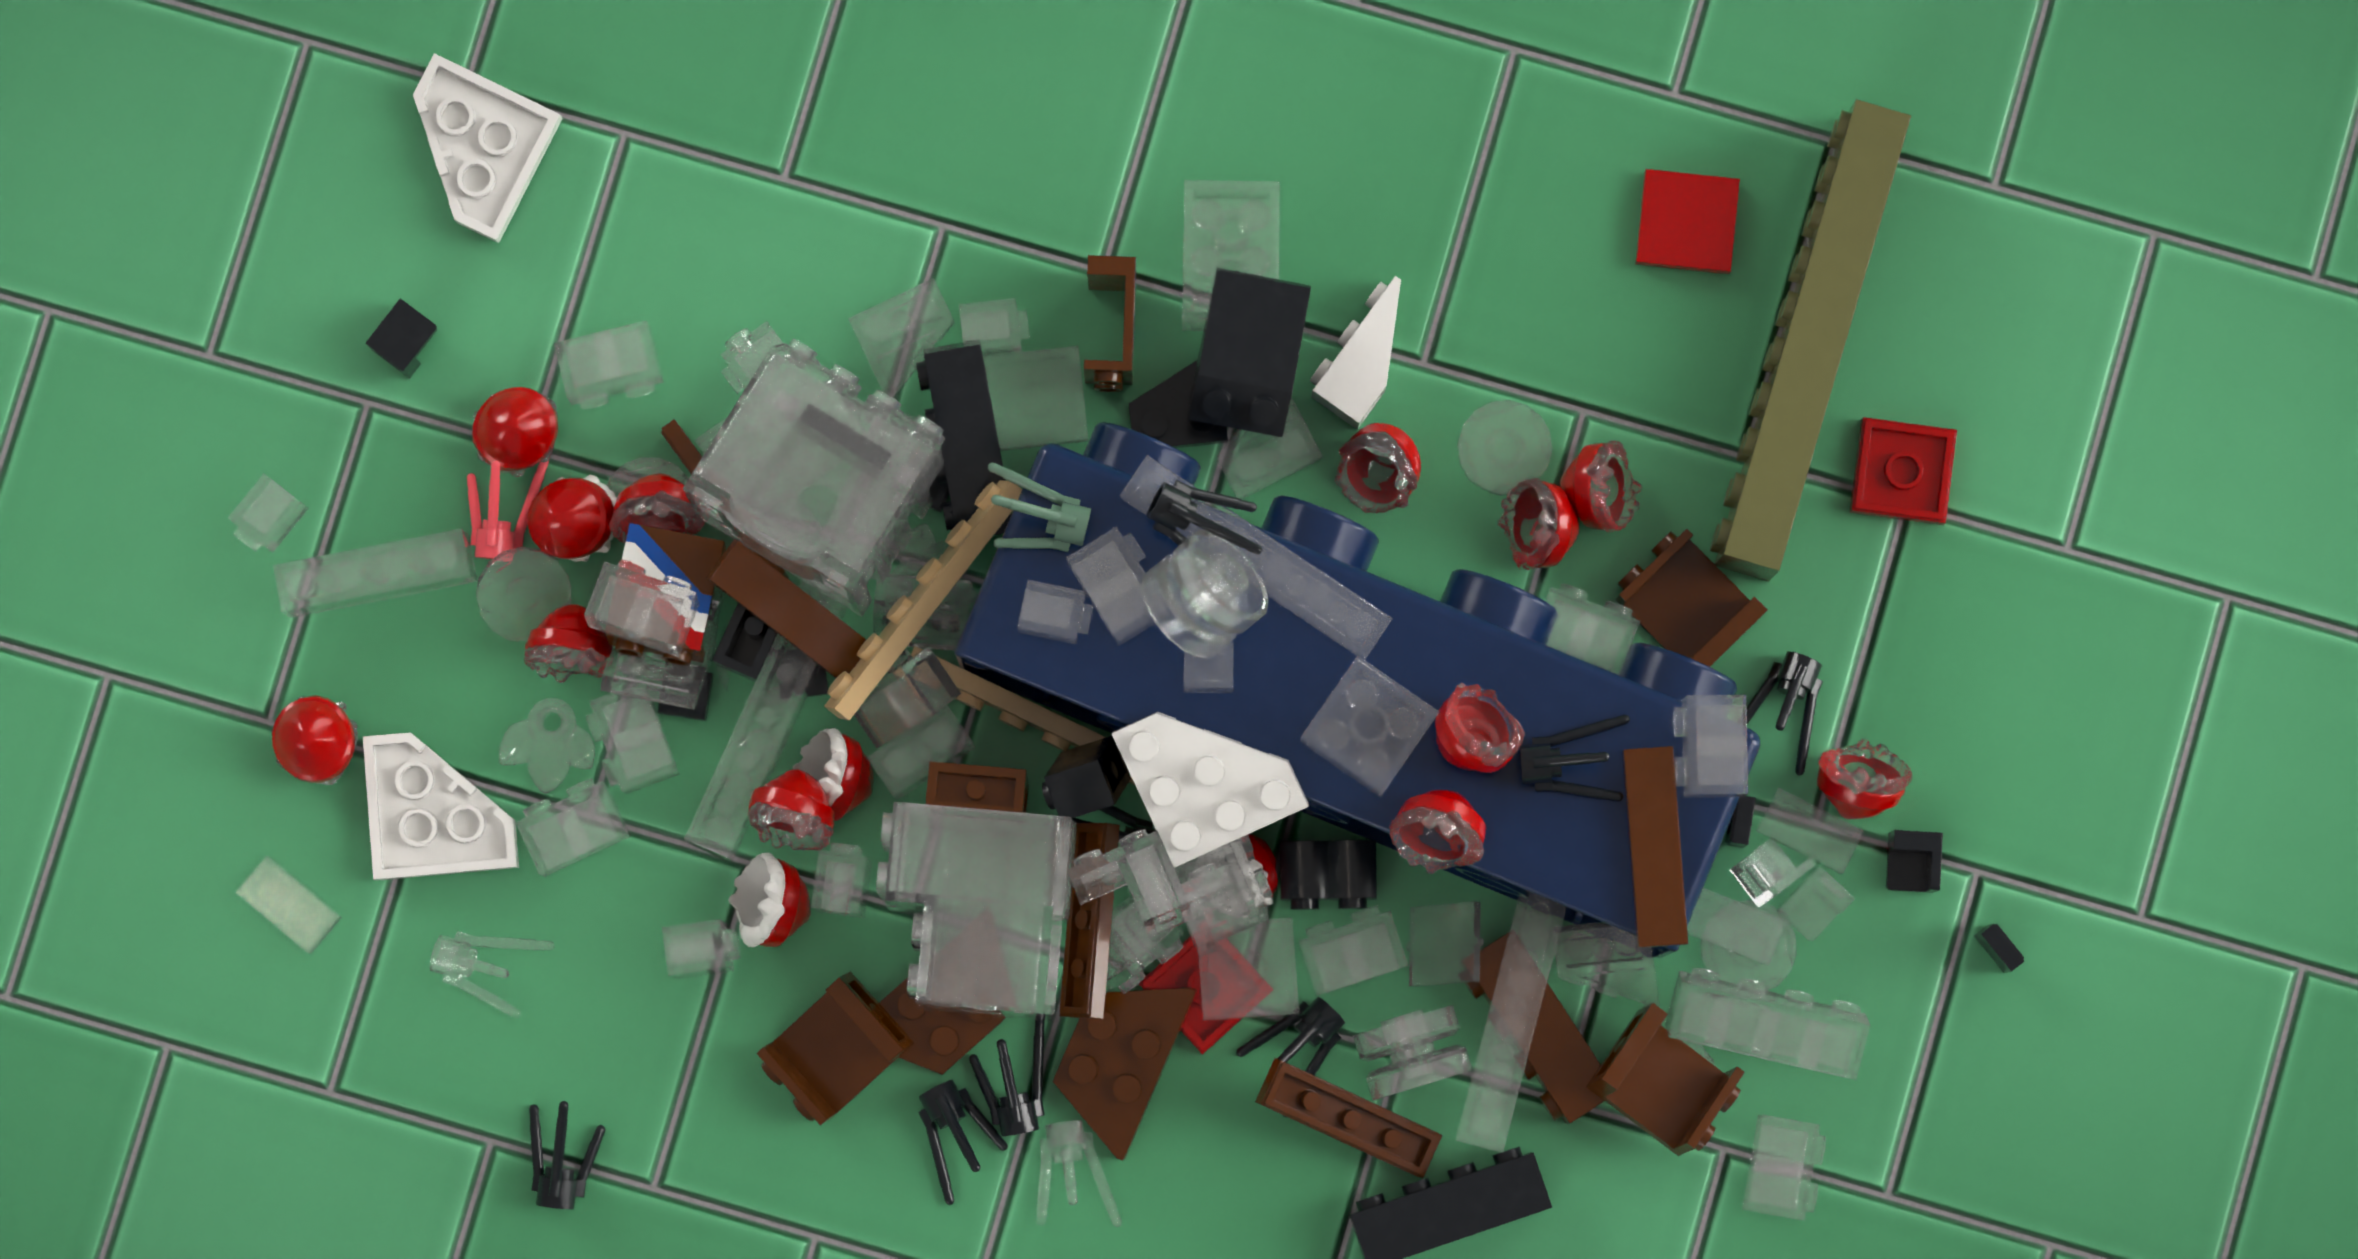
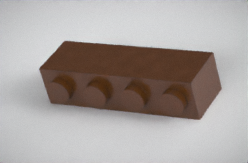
M1511 930L1462 962L1467 969L1466 972L1461 974L1464 983L1475 999L1483 995L1493 1010V1012L1487 1015L1488 1020L1502 1040L1510 1036L1519 1052L1513 1055V1058L1528 1080L1535 1076L1545 1090V1093L1539 1096L1554 1121L1562 1117L1566 1124H1570L1604 1102L1602 1098L1587 1088V1085L1601 1066L1514 930Z

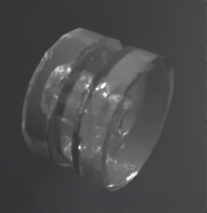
M1206 530L1196 531L1174 549L1173 554H1168L1143 575L1141 585L1145 605L1156 625L1180 649L1198 658H1212L1236 638L1237 633H1243L1267 613L1269 602L1265 583L1256 566L1243 550Z
M1453 1005L1423 1013V1010L1411 1012L1380 1022L1381 1027L1353 1035L1359 1059L1369 1062L1389 1055L1391 1058V1065L1372 1070L1365 1077L1372 1101L1473 1070L1465 1046L1456 1044L1435 1050L1433 1044L1435 1041L1455 1035L1460 1029Z

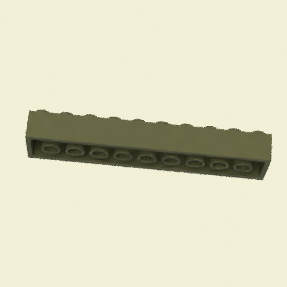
M1856 99L1848 112L1841 110L1838 120L1834 122L1827 147L1834 148L1835 152L1833 156L1828 155L1825 165L1822 164L1814 190L1815 192L1822 193L1821 200H1815L1812 209H1809L1801 236L1809 238L1807 246L1802 245L1799 254H1796L1788 281L1796 283L1794 292L1788 291L1786 299L1783 298L1775 326L1783 328L1781 337L1775 336L1773 344L1770 343L1764 360L1762 371L1770 373L1768 382L1762 381L1760 389L1757 388L1750 408L1749 416L1756 417V423L1754 428L1749 427L1747 433L1743 434L1738 449L1736 461L1744 463L1741 473L1736 472L1734 478L1730 479L1724 497L1723 506L1730 508L1728 519L1722 518L1721 523L1717 524L1712 538L1710 551L1717 553L1714 564L1718 567L1768 582L1780 570L1911 115Z

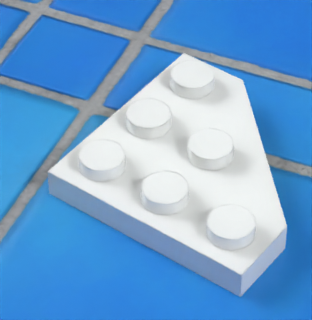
M434 53L413 93V97L421 116L456 223L499 243L563 118L560 114Z
M1160 712L1153 713L1112 733L1114 741L1174 868L1309 806L1289 760L1251 748L1236 740L1206 729L1197 728Z
M411 732L363 737L373 880L519 868L515 819Z

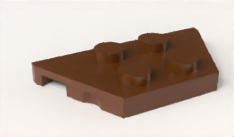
M982 910L932 955L928 1004H918L917 998L908 997L909 976L879 1002L884 1010L914 1042L899 1058L943 1075L1014 1012L989 915Z
M1195 988L1106 991L1104 1019L1079 1018L1053 1083L1117 1159L1122 1161L1126 1159L1197 992Z

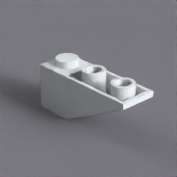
M1397 276L1393 278L1388 286L1383 282L1377 285L1365 303L1371 309L1361 324L1352 320L1337 342L1343 347L1341 352L1333 362L1325 358L1310 379V382L1316 385L1312 390L1311 397L1357 430L1386 390L1401 279Z

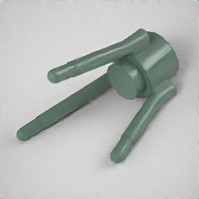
M992 462L988 465L990 472L1055 503L1052 504L1051 509L1016 499L993 495L991 502L995 505L1048 520L1045 533L1055 535L1054 538H998L994 540L996 548L1056 549L1068 552L1070 544L1083 546L1092 508L1080 506V499L1064 496Z

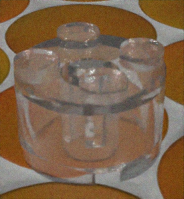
M1149 885L1141 888V892L1145 897L1140 901L1136 902L1133 896L1130 895L1113 908L1106 983L1108 990L1118 987L1123 994L1127 993L1146 977L1143 970L1155 959L1161 964L1167 962L1184 947L1179 938L1185 930Z

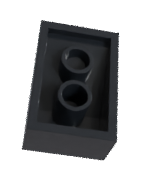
M1223 268L1216 269L1189 397L1188 420L1283 437L1311 291L1310 285Z

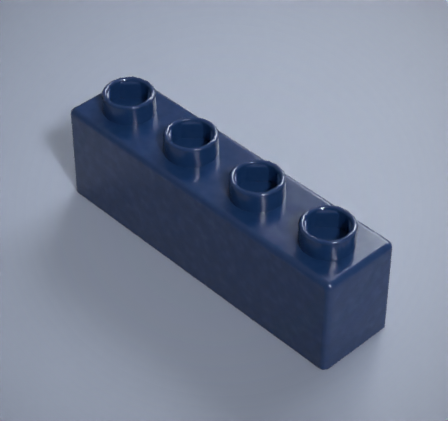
M1106 422L1098 423L1094 427L1083 455L1054 443L1045 444L1040 448L1027 478L1064 496L1080 499V506L1092 508L1083 546L1070 544L1068 552L1056 549L997 548L954 651L962 669L1010 692L1110 733L1153 713L1160 712L1174 717L1178 721L1236 740L1251 748L1289 760L1309 803L1307 808L1300 810L1301 812L1369 840H1376V843L1650 956L1662 958L1679 949L1680 945L1637 948L1622 751L1624 749L1673 746L1688 927L1760 748V738L1755 731L1725 719L1737 691V685L1734 680L1694 659L1645 643H1634L1630 646L1619 675L1547 646V641L1558 617L1556 609L1543 599L1525 590L1474 571L1464 569L1452 571L1440 601L1367 572L1379 544V539L1375 533L1347 517L1293 497L1283 495L1275 497L1261 528L1191 499V501L1198 504L1197 514L1262 547V553L1256 555L1192 523L1189 524L1186 530L1177 527V531L1215 563L1213 570H1207L1166 535L1152 529L1155 521L1146 516L1150 503L1163 482L1173 486L1175 481L1178 480L1190 487H1194L1201 469L1199 463L1194 458L1153 437ZM1024 488L1018 498L1019 501L1051 509L1052 504H1055ZM1013 510L1002 538H1054L1055 535L1045 533L1048 520ZM1465 691L1474 692L1478 696L1492 700L1505 714L1510 723L1515 742L1514 756L1505 767L1491 773L1468 771L1458 768L1444 759L1437 745L1435 719L1439 708L1452 695ZM1622 715L1630 717L1628 724L1550 747H1560L1561 755L1607 752L1610 756L1608 761L1561 766L1562 777H1554L1552 780L1618 791L1623 794L1621 801L1602 800L1555 791L1536 792L1535 783L1523 784L1520 745H1532V737L1551 736ZM1432 790H1450L1463 795L1486 824L1485 840L1481 850L1473 858L1460 863L1431 861L1426 856H1420L1412 852L1399 840L1394 830L1396 815L1404 802L1410 797ZM1432 809L1423 821L1421 835L1415 836L1417 842L1439 853L1449 854L1457 851L1455 842L1458 830L1454 813H1445Z

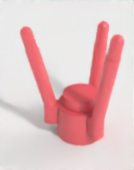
M545 457L538 464L514 532L511 531V522L498 521L500 463L498 461L491 463L488 520L483 519V522L481 520L476 476L473 473L467 475L472 527L470 545L475 546L474 557L513 561V550H523L524 533L528 525V511L532 501L541 489L549 464L548 458Z

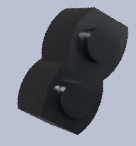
M1376 840L1281 841V901H1290L1291 910L1319 909V901L1338 900V909H1367V900L1377 899Z

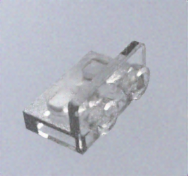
M885 573L877 576L873 607V633H876L878 636L890 622L886 616L894 603L903 595L909 597L919 585V582L916 580L917 576ZM958 580L907 647L916 646L919 648L955 651L970 615L971 581Z

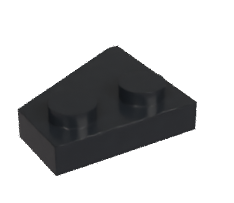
M1197 360L1129 403L1131 429L1153 437L1174 448L1228 443L1227 427L1188 420L1189 397Z

